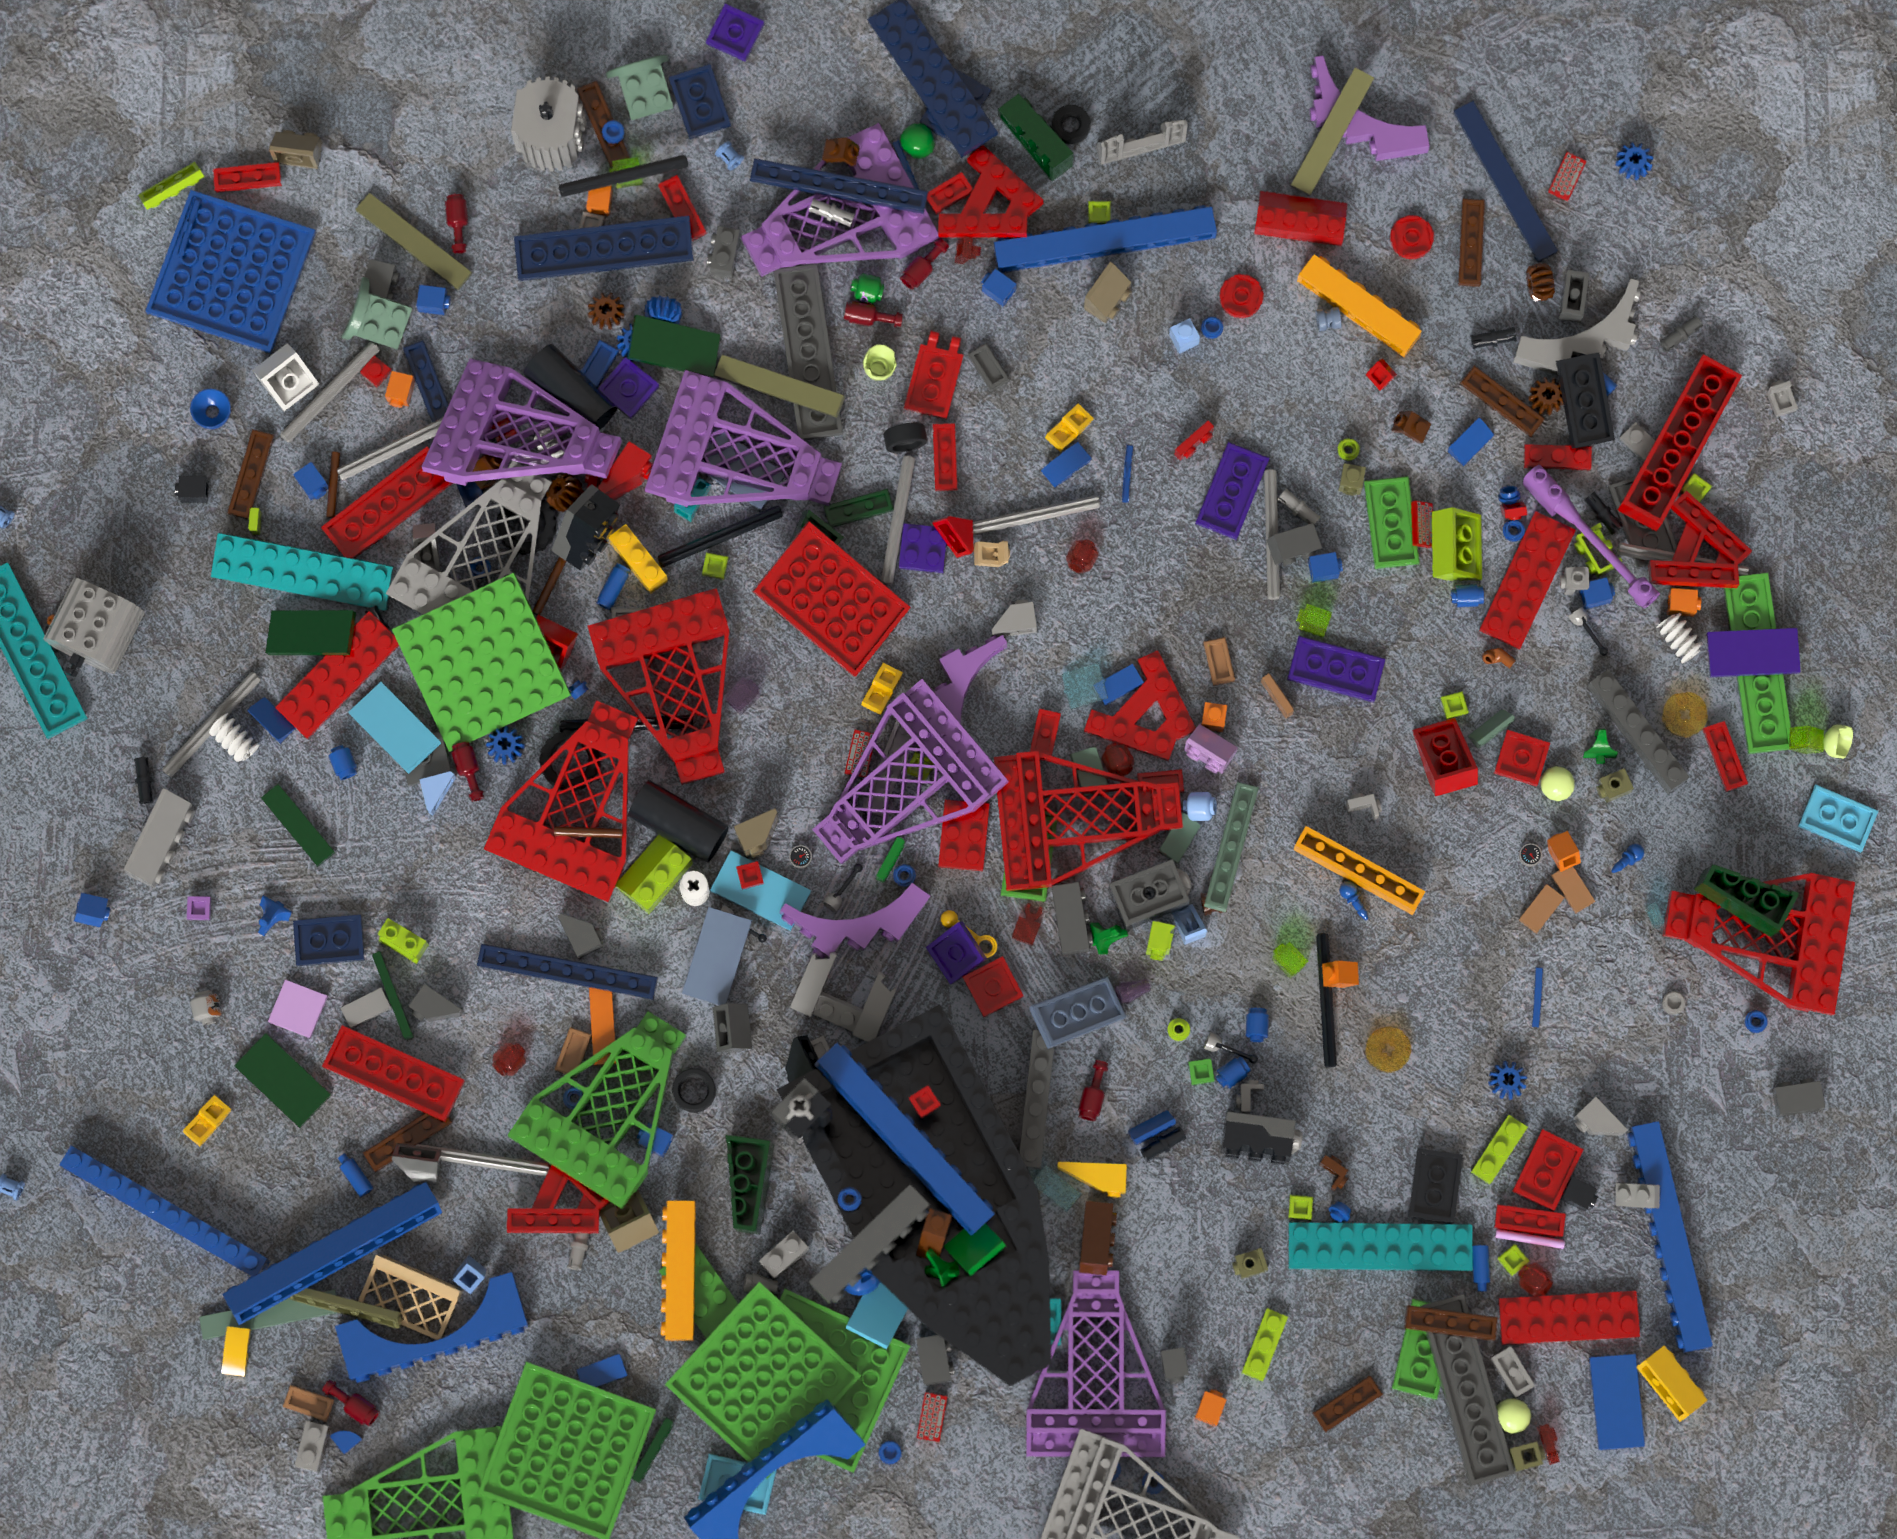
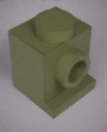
M1262 1248L1234 1257L1235 1262H1232L1235 1276L1240 1275L1241 1280L1268 1271ZM1252 1260L1254 1266L1252 1268L1246 1267L1245 1261Z
M1537 1442L1508 1450L1514 1472L1543 1465L1542 1460L1545 1459L1543 1447L1538 1446ZM1527 1452L1531 1455L1530 1461L1523 1459L1524 1453Z

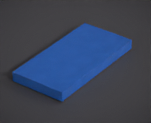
M1636 1354L1590 1357L1589 1365L1598 1450L1645 1447Z

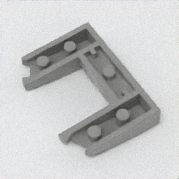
M1182 119L1164 122L1160 126V134L1156 132L1149 133L1144 138L1138 140L1131 138L1124 141L1123 135L1120 134L1098 142L1096 150L1100 164L1103 165L1184 143L1186 141L1187 121Z
M831 952L830 959H817V953H813L790 1008L810 1017L813 1014L852 1031L854 1036L867 1042L878 1037L896 993V987L889 991L881 982L885 975L879 972L864 1008L856 1007L823 992L838 953Z

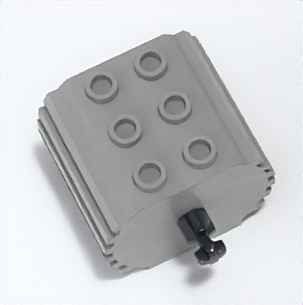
M538 77L536 82L533 83L531 79L527 81L523 89H517L511 127L516 151L522 153L523 159L527 164L530 161L532 167L537 168L538 165L543 171H545V168H549V171H554V168H558V171H561L563 166L566 165L567 169L572 167V163L578 159V152L583 151L584 139H582L581 131L586 129L585 111H583V104H580L576 88L572 84L569 87L565 80L562 83L559 82V78L554 77V80H551L550 77H545V80H541V77Z
M73 578L43 639L55 649L71 656L69 660L71 667L65 668V673L70 676L76 677L78 675L76 668H81L83 663L104 672L115 674L145 612L125 598L85 580Z

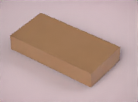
M1226 638L1204 641L1203 645L1213 686L1235 682Z
M1271 674L1262 677V685L1284 717L1287 719L1293 715L1294 708Z
M1574 867L1562 872L1557 871L1551 876L1575 914L1595 903L1594 898Z
M1546 884L1520 917L1519 921L1537 934L1565 897Z
M570 1027L554 1070L567 1074L582 1064L592 1035Z
M290 1385L283 1407L327 1422L335 1400Z

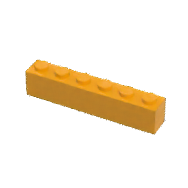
M1314 254L1299 273L1297 279L1299 283L1331 306H1338L1341 313L1404 358L1420 338L1422 331L1418 324L1401 317L1402 314L1397 309L1387 307L1379 296L1375 294L1372 296L1366 292V288L1362 284L1352 282L1341 269L1336 270L1331 267L1330 262L1322 256L1317 257Z
M1305 826L1294 846V851L1411 915L1414 914L1426 892Z
M667 1201V1206H663V1220H667V1229L662 1231V1243H666V1252H662V1266H666V1275H662V1289H666V1299L661 1300V1312H666L665 1322H661V1336H665L666 1341H694L696 1202Z

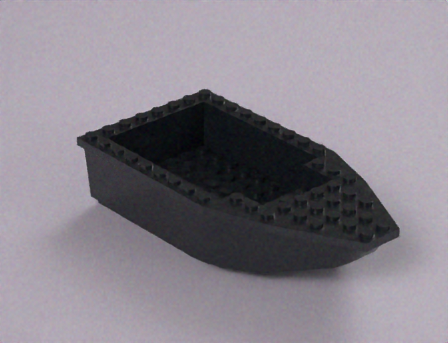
M938 1005L851 1050L852 1055L850 1057L856 1063L860 1062L866 1068V1074L871 1080L875 1079L883 1087L882 1092L887 1097L891 1096L898 1103V1109L903 1115L906 1113L913 1119L915 1123L913 1126L919 1132L922 1130L930 1138L929 1143L934 1148H939L945 1154L946 1162L950 1166L952 1164L960 1170L962 1173L960 1177L966 1183L970 1182L977 1189L978 1192L976 1194L980 1199H986L992 1205L994 1215L986 1224L1006 1246L971 1276L958 1263L959 1275L953 1277L947 1284L942 1286L939 1277L925 1274L924 1268L925 1266L932 1265L931 1261L916 1256L926 1216L922 1221L916 1220L910 1225L913 1229L904 1238L899 1236L894 1241L896 1246L889 1253L885 1254L883 1252L877 1257L879 1262L870 1271L925 1326L1011 1387L1051 1366L1049 1256L1038 1190L941 1005ZM818 1068L776 1089L783 1101L805 1078L831 1103L833 1111L831 1117L833 1119L824 1128L820 1126L816 1130L814 1139L810 1143L806 1144L804 1142L853 1238L867 1227L909 1185L930 1204V1207L927 1209L928 1211L933 1209L952 1215ZM929 1086L941 1106L921 1118L910 1102L909 1097L924 1087ZM847 1187L855 1188L861 1195L859 1207L852 1211L842 1209L838 1203L839 1193ZM848 1195L845 1201L850 1204L854 1201V1197ZM953 1215L944 1245L964 1229ZM943 1247L940 1258L946 1262L956 1261Z

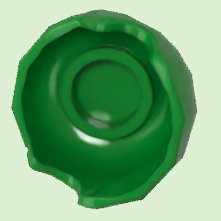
M912 123L903 130L900 136L903 150L915 159L926 158L934 150V135L924 124Z

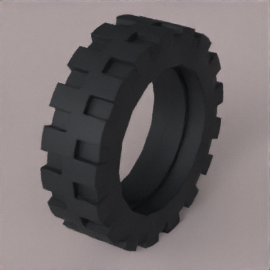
M543 499L541 501L540 513H542L545 519V528L539 538L536 539L535 554L540 550H545L546 546L551 544L556 534L557 522L555 514L549 503ZM503 507L505 517L509 518L513 512ZM501 510L497 515V521L503 519ZM504 522L496 524L499 537L507 535ZM511 536L515 549L519 541L516 540L513 536ZM509 538L501 539L503 544L512 550ZM532 541L523 542L518 553L521 555L530 554Z
M576 730L557 732L552 738L546 740V744L542 747L539 757L540 768L553 755L554 751L563 745ZM579 743V745L582 746V747H586V746H587V745H584V744H582V743ZM588 748L586 749V752L588 754L589 763L593 761V758ZM592 748L596 759L600 758L598 750ZM595 763L586 768L585 775L587 780L598 775ZM550 765L543 772V775L554 787L558 775ZM582 775L570 779L573 786L584 782ZM564 778L560 790L570 788L567 779ZM584 784V785H582V786H579V787L575 788L574 790L576 791V790H578V789H580V788H581V789H584V788H586V784Z

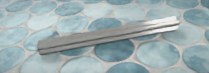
M369 342L281 432V437L285 441L291 442L362 370L371 358L380 351L379 347L375 343Z
M443 418L337 469L339 477L345 480L434 437Z
M907 455L902 460L881 583L886 585H892L915 463V458Z
M1274 469L1264 471L1266 540L1278 534L1277 475ZM1266 541L1268 599L1278 600L1280 598L1279 564H1274Z
M1095 495L973 522V535L1096 509L1100 507L1099 497Z
M1620 543L1617 549L1618 555L1648 561H1672L1674 552ZM1696 557L1694 562L1715 563L1716 560ZM1738 565L1739 576L1748 575L1749 567Z
M250 672L162 768L164 773L169 777H173L208 739L212 725L224 714L229 713L230 715L261 680L258 675Z
M416 1144V1146L442 1149L441 1161L546 1176L550 1169L548 1163Z

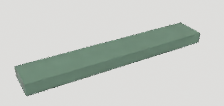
M1241 782L1236 784L1204 907L1226 913L1259 787Z
M335 1289L324 1291V1293L337 1296ZM286 1299L240 1325L237 1323L231 1310L200 1316L199 1319L203 1340L226 1336L227 1326L245 1328L252 1331L336 1314L337 1312Z

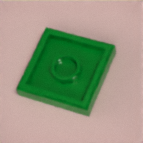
M985 1223L972 1236L963 1229L943 1247L971 1276L1006 1245Z

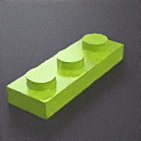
M193 162L141 192L138 196L147 210L155 208L168 197L178 195L187 186L197 184L204 175L197 164Z
M1508 1115L1471 1173L1490 1185L1528 1127Z
M1268 1308L1266 1309L1241 1372L1242 1374L1263 1382L1288 1316Z

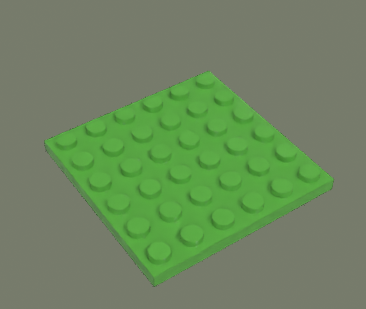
M515 572L392 629L449 752L453 750L452 746L458 743L472 742L495 731L496 728L500 729L572 695Z
M759 1282L665 1385L747 1462H751L764 1448L777 1441L781 1434L795 1426L799 1419L806 1417L812 1412L816 1405L828 1399L835 1406L861 1375Z
M784 1289L780 1301L861 1375L856 1383L835 1404V1408L858 1432L864 1443L867 1444L910 1345L892 1338L888 1348L885 1349L846 1329L850 1320L849 1317ZM865 1446L849 1459L832 1455L816 1456L854 1473Z
M525 1362L477 1494L599 1539H609L656 1409Z

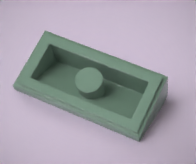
M1500 710L1469 734L1468 737L1476 748L1480 749L1511 725L1515 717L1505 710Z
M1096 747L1070 754L1072 762L1104 771ZM1076 770L1080 787L1108 785L1105 777ZM1085 794V795H1083V796H1084V797H1087V796H1092V795H1094V794Z
M1183 812V828L1172 829L1159 849L1160 854L1170 860L1173 859L1177 864L1201 827L1199 823L1191 821L1188 815Z

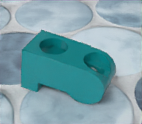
M698 477L691 496H707L711 484ZM675 503L674 513L692 522L700 505H688L687 508Z

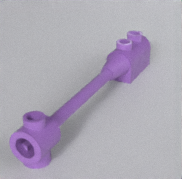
M1541 465L1535 466L1526 474L1523 486L1552 517L1556 513L1571 524H1574L1630 584L1628 593L1634 598L1637 605L1644 609L1658 598L1660 593L1645 577L1636 578L1588 527L1571 502L1570 496Z

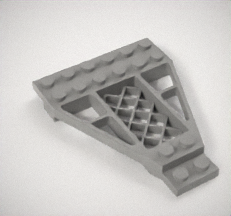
M512 461L509 468L524 466ZM540 475L502 478L406 556L386 595L424 615L473 592L460 583L471 581L475 591L477 589L474 579L486 576L488 584H490L489 575L501 572L497 579L499 580L506 575L512 574L509 567L525 538L530 533L532 534L527 579L525 580L516 575L518 581L526 585L525 596L529 600L541 501L552 482ZM490 500L497 503L496 505L487 507ZM476 505L481 506L462 541L457 542L443 534L447 528ZM500 507L503 519L490 523L487 510ZM503 507L517 515L506 518ZM483 512H485L487 524L476 526ZM519 518L522 530L510 533L507 521ZM522 518H524V519H526L527 521H529V524H528V526L526 527V529H525V526H524V523H523V519H522ZM504 522L507 535L495 538L491 525ZM489 526L492 539L479 542L476 530ZM474 531L477 543L465 546ZM522 534L514 549L511 536ZM437 536L457 547L449 565L442 573L414 558L417 552ZM508 537L512 550L499 553L496 540ZM493 542L496 554L484 557L481 545ZM478 546L481 558L468 561L465 549ZM461 551H463L466 562L454 565ZM512 553L503 568L500 556ZM497 557L501 569L488 572L485 560ZM482 561L485 574L473 577L469 564ZM467 565L470 578L457 581L454 569ZM451 570L454 580L447 577Z
M1080 1428L1040 1539H1112L1108 1536L1117 1532L1120 1538L1124 1539L1121 1530L1132 1525L1138 1535L1135 1539H1143L1155 1533L1157 1539H1160L1157 1532L1170 1526L1175 1537L1173 1539H1182L1188 1535V1539L1240 1538L1237 1535L1218 1529L1126 1445ZM1123 1451L1148 1472L1140 1493L1129 1491L1111 1483ZM1151 1477L1160 1482L1187 1509L1181 1510L1147 1497L1146 1491ZM1108 1489L1116 1492L1106 1497ZM1121 1494L1138 1501L1126 1505ZM1119 1495L1124 1507L1111 1512L1107 1500ZM1143 1502L1160 1509L1148 1514ZM1103 1503H1105L1109 1514L1098 1519ZM1141 1503L1146 1515L1133 1520L1128 1509ZM1126 1510L1131 1522L1118 1527L1114 1515ZM1163 1511L1168 1523L1155 1529L1150 1517ZM1166 1511L1175 1513L1177 1515H1180L1181 1517L1170 1522L1166 1514ZM1111 1517L1116 1529L1103 1534L1099 1522ZM1148 1518L1153 1530L1140 1536L1135 1524ZM1187 1518H1188V1519H1191V1520H1194V1524H1193V1527H1192V1528H1191V1526H1190V1524H1189ZM1185 1519L1190 1531L1177 1537L1172 1525ZM1095 1525H1097L1100 1534L1093 1532Z

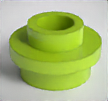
M1348 438L1339 443L1337 452L1343 460L1351 461L1359 455L1360 447L1355 440ZM1350 447L1352 448V453L1348 454L1344 449Z
M1177 1018L1169 1023L1167 1032L1171 1039L1183 1041L1190 1034V1026L1186 1020ZM1182 1026L1183 1032L1176 1033L1174 1028Z

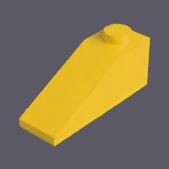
M1058 1162L1057 1169L1101 1193H1107V1197L1120 1198L1121 1194L1126 1193L1127 1164Z

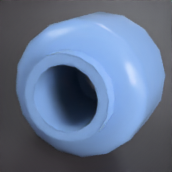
M1191 792L1187 800L1183 801V813L1187 814L1191 821H1209L1217 813L1216 798L1212 797L1209 792Z

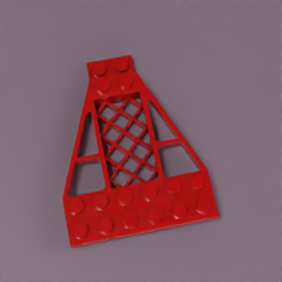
M717 588L588 625L600 671L675 763L681 785L725 773L719 754V737L730 631ZM724 636L722 664L704 670L699 669L692 645ZM687 647V648H688V652H686V651H684V650H682V649H680V648ZM672 651L668 660L660 656V654ZM676 652L687 656L682 667L671 662ZM651 657L646 665L644 659ZM655 658L665 662L660 673L650 668ZM690 659L695 674L685 669ZM640 661L646 686L625 693L607 670ZM669 665L680 670L674 680L664 676ZM721 671L717 713L713 714L702 677ZM648 672L658 676L653 687ZM683 672L693 677L688 688L678 683ZM661 679L672 684L667 694L656 689ZM696 680L698 682L701 695L691 690ZM675 686L686 691L681 701L670 696ZM643 693L650 695L660 730L656 731L631 701L630 697ZM654 693L664 697L659 707ZM689 693L700 698L694 709L684 704ZM667 700L678 705L673 715L662 710ZM702 702H704L707 715L698 711ZM681 707L692 712L687 723L676 717ZM661 714L671 718L666 728H664ZM695 714L706 719L701 730L690 725ZM673 721L684 725L679 736L668 731ZM687 728H689V729H691V730L694 731V732L685 734Z
M596 700L588 721L501 807L484 850L609 902L627 863L630 737L639 718ZM579 743L587 745L586 747L577 750ZM589 748L593 761L581 765L577 753ZM592 748L608 755L596 759ZM567 749V757L554 787L548 789L536 784L534 781ZM575 756L579 767L568 771L571 761ZM613 757L619 759L617 766ZM610 758L614 770L602 774L598 762ZM595 763L599 776L587 780L583 768ZM580 769L584 782L573 786L568 774ZM613 773V776L607 787L604 776ZM620 773L623 774L622 819L605 812ZM566 776L570 788L559 792ZM601 778L605 791L593 795L589 782ZM586 784L590 797L579 801L574 789ZM530 785L549 793L548 802L538 822L509 810V806ZM571 790L576 802L564 807L560 794ZM605 794L598 807L595 797ZM557 797L561 808L550 812ZM592 799L596 811L584 815L580 803ZM577 805L582 817L570 822L565 809ZM560 811L563 812L567 823L558 827H572L571 824L583 820L586 828H590L586 818L595 814L596 816L591 828H597L603 816L621 823L623 829L621 857L592 846L591 841L593 837H586L585 842L578 840L581 838L578 836H554L555 826L551 815ZM547 818L552 828L545 826Z
M1039 751L993 757L994 764L1009 781L997 792L1006 891L1055 886L1159 833L1161 830L1183 828L1178 783L1155 785L1145 781L1140 782L1039 753ZM1040 760L1072 768L1074 787L1044 791L1042 789ZM1076 770L1118 781L1120 784L1078 787ZM1116 792V794L1112 798L1108 796L1106 793ZM1121 792H1124L1131 798V801L1125 808L1114 801ZM1099 793L1109 801L1102 810L1092 803ZM1085 794H1094L1090 800L1083 796ZM1071 796L1067 802L1060 797ZM1076 796L1086 802V805L1080 812L1069 805ZM1043 798H1049L1044 804ZM1053 798H1056L1064 805L1057 814L1047 807ZM1133 802L1135 817L1127 811ZM1111 804L1121 810V813L1115 820L1104 813ZM1088 806H1091L1099 813L1092 822L1082 815ZM1066 808L1076 815L1070 824H1067L1059 817ZM1045 811L1054 817L1047 826ZM1123 814H1126L1134 821L1127 830L1117 823ZM1101 815L1111 823L1105 832H1102L1094 825ZM1078 818L1089 825L1082 834L1072 828V825ZM1056 820L1066 827L1059 837L1049 829ZM1136 825L1137 831L1130 832ZM1113 826L1122 831V833L1107 834ZM1091 828L1100 834L1085 836ZM1068 830L1077 836L1062 838ZM1047 833H1049L1055 839L1047 840ZM1126 840L1127 843L1087 863L1085 862V844ZM1078 845L1080 847L1082 865L1056 879H1052L1048 849L1055 846Z
M1815 873L1764 881L1763 883L1778 886V884L1806 880L1801 911L1791 909L1785 920L1789 919L1796 930L1787 935L1784 929L1781 928L1779 933L1784 939L1777 944L1763 932H1761L1762 934L1759 937L1753 939L1747 931V928L1751 925L1744 926L1739 917L1729 912L1731 917L1723 922L1716 912L1721 906H1717L1716 903L1702 894L1691 895L1672 890L1669 892L1663 936L1684 940L1693 947L1700 948L1786 1005V1008L1832 1016L1835 1015L1855 882ZM1732 919L1740 928L1733 935L1725 926ZM1716 920L1718 926L1714 928V922ZM1719 928L1727 936V939L1720 944L1713 935V932ZM1741 932L1749 941L1743 948H1740L1734 939ZM1797 933L1796 945H1794L1790 938ZM1762 937L1771 946L1764 953L1756 944ZM1730 941L1733 947L1725 946L1724 944ZM1786 941L1792 953L1784 958L1778 946ZM1749 946H1752L1755 952L1748 951L1745 949H1747ZM1773 950L1777 956L1767 954ZM1721 953L1758 960L1757 978ZM1766 962L1792 968L1787 997L1763 982Z

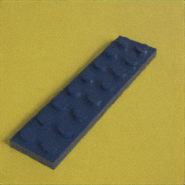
M896 0L867 19L871 28L961 158L998 135L989 118L907 0Z
M689 216L514 236L519 281L694 261Z

